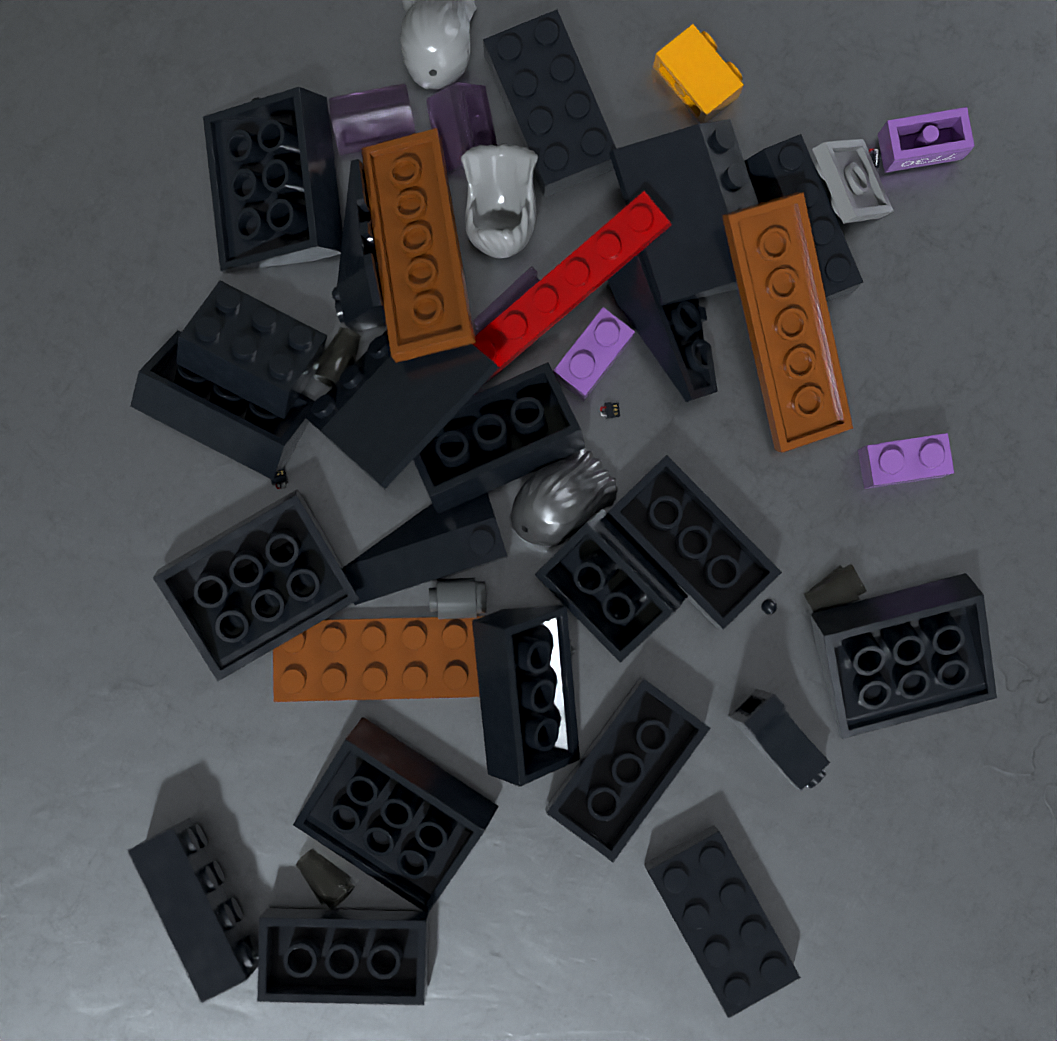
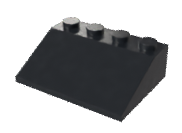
M295 87L203 116L220 271L232 272L310 262L341 254L343 230L327 97L302 87Z
M731 120L696 124L610 151L609 155L626 206L645 191L672 224L641 251L658 305L663 306L739 289L722 215L757 205L758 201Z
M386 330L382 335L371 341L367 351L354 365L347 367L342 372L338 382L313 403L311 410L304 417L338 450L385 490L499 367L472 343L395 362L391 356L388 331Z
M298 489L158 569L153 576L157 586L217 682L359 600L349 578Z
M967 573L810 614L817 652L838 731L842 739L997 698L984 594Z
M362 717L343 742L293 826L424 912H430L487 829L499 806Z

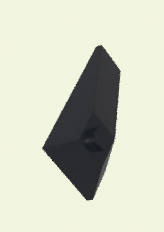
M359 159L352 160L350 164L337 280L339 299L335 300V309L339 321L345 323L354 332L386 325L364 166Z
M638 253L608 279L617 304L686 402L718 392L711 345L704 340L702 322L707 320L706 308L699 306L698 298L659 306L642 253Z
M487 492L440 514L437 513L433 503L345 565L343 569L359 597V600L354 602L356 606L430 583L437 579L506 559L508 556Z

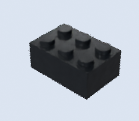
M220 280L179 335L176 364L284 419L322 363L327 335Z
M601 509L534 574L620 663L672 616L688 597L604 509Z

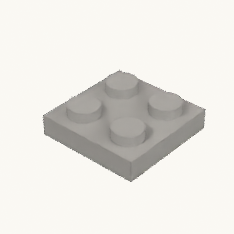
M864 139L825 141L812 149L817 159L816 169L821 178L826 181L831 193L832 208L843 223L878 219L893 212Z

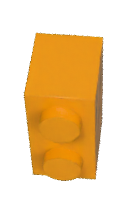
M692 24L656 53L653 67L700 123H707L740 96L744 84L741 82L743 78L738 68L730 61L725 63L716 52L717 45L713 38L705 31L700 33L695 25Z

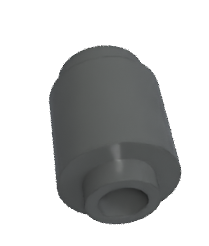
M475 577L437 579V587L429 588L430 612H438V620L477 618V614L487 613L485 581H475Z

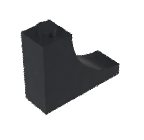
M756 689L728 717L794 787L800 791L806 786L812 789L826 776L827 772L824 768L830 761L793 721L785 709L786 706L775 694Z

